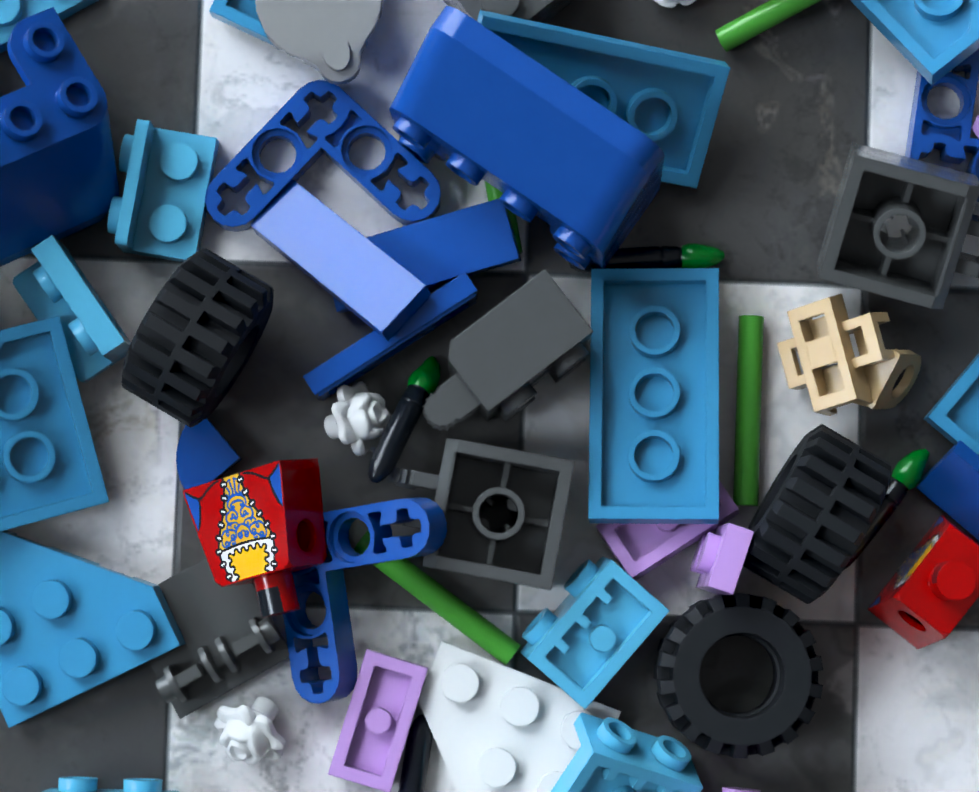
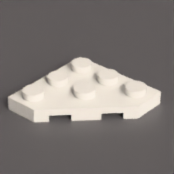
M441 641L418 700L457 792H551L581 747L574 727V722L580 713H586L601 719L608 717L619 719L621 714L620 710L594 700L584 709L559 686L444 641Z

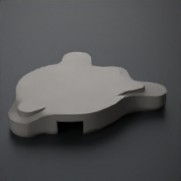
M255 0L258 18L271 43L278 50H283L288 55L303 60L304 64L317 69L327 82L335 85L347 84L359 74L361 55L368 44L367 40L376 28L378 19L381 18L383 0Z

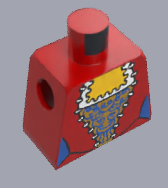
M318 458L278 460L183 490L187 507L215 582L221 587L254 583L262 618L299 610L300 606L292 573L321 565L327 557Z
M940 515L867 610L916 649L945 639L979 597V544L943 515ZM905 612L915 617L921 623L919 624L916 621H914Z

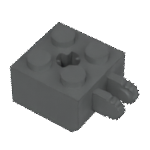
M852 142L817 260L818 278L930 309H943L954 272L979 278V256L961 252L966 234L979 237V216L973 214L979 196V180L977 176ZM894 215H906L908 223L913 227L908 233L901 229V237H889L884 222L888 218L893 219Z
M545 269L450 341L448 366L452 377L436 388L437 392L435 394L430 393V397L425 399L426 405H423L424 419H427V425H431L433 430L439 429L440 432L442 430L448 432L449 428H455L454 425L456 423L461 424L478 410L487 422L498 413L506 422L536 399L534 396L537 394V391L533 386L548 375L557 383L586 361L585 357L589 352L585 347L592 336L593 330Z
M446 438L439 475L394 467L390 475L387 476V481L394 483L397 487L436 491L434 502L444 512L447 521V534L443 544L436 552L424 556L423 567L548 591L552 589L575 461ZM492 498L506 499L507 510L516 513L515 525L510 528L507 524H504L505 532L503 533L489 531V521L479 517V511L484 503L492 507ZM419 519L397 524L421 529Z

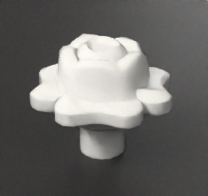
M363 381L354 383L352 387L347 385L339 386L337 388L338 402L333 403L331 408L332 414L328 415L324 420V428L327 435L331 439H340L344 445L351 444L352 451L356 456H363L368 451L374 452L391 418L390 412L385 407L384 398L378 393L369 392Z
M258 697L251 708L244 705L237 708L220 706L214 726L222 733L219 743L225 747L226 754L231 760L245 761L248 765L257 764L262 758L273 760L281 758L286 740L276 731L272 721L278 713V707L273 701L265 697Z

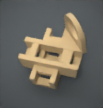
M842 294L787 311L794 338L777 343L789 389L800 390L808 388L815 413L831 416L837 414L836 408L850 403L866 406L871 409H890L904 399L915 383L921 367V356L911 350L885 349L879 325L890 321L888 312H870L849 319ZM823 314L825 315L823 317L812 320V318ZM853 333L860 354L858 357L854 355L849 337ZM797 351H798V355H799V358H800V362H801V366H802V370H803V373H804V374H801L800 366H799L798 359H797V355H796V352H797ZM838 363L837 365H834V366H831V367H828V368H825V369H821V368H823V367H826V366H829V365ZM906 368L901 381L893 390L896 380L898 379L899 375L903 372V370Z

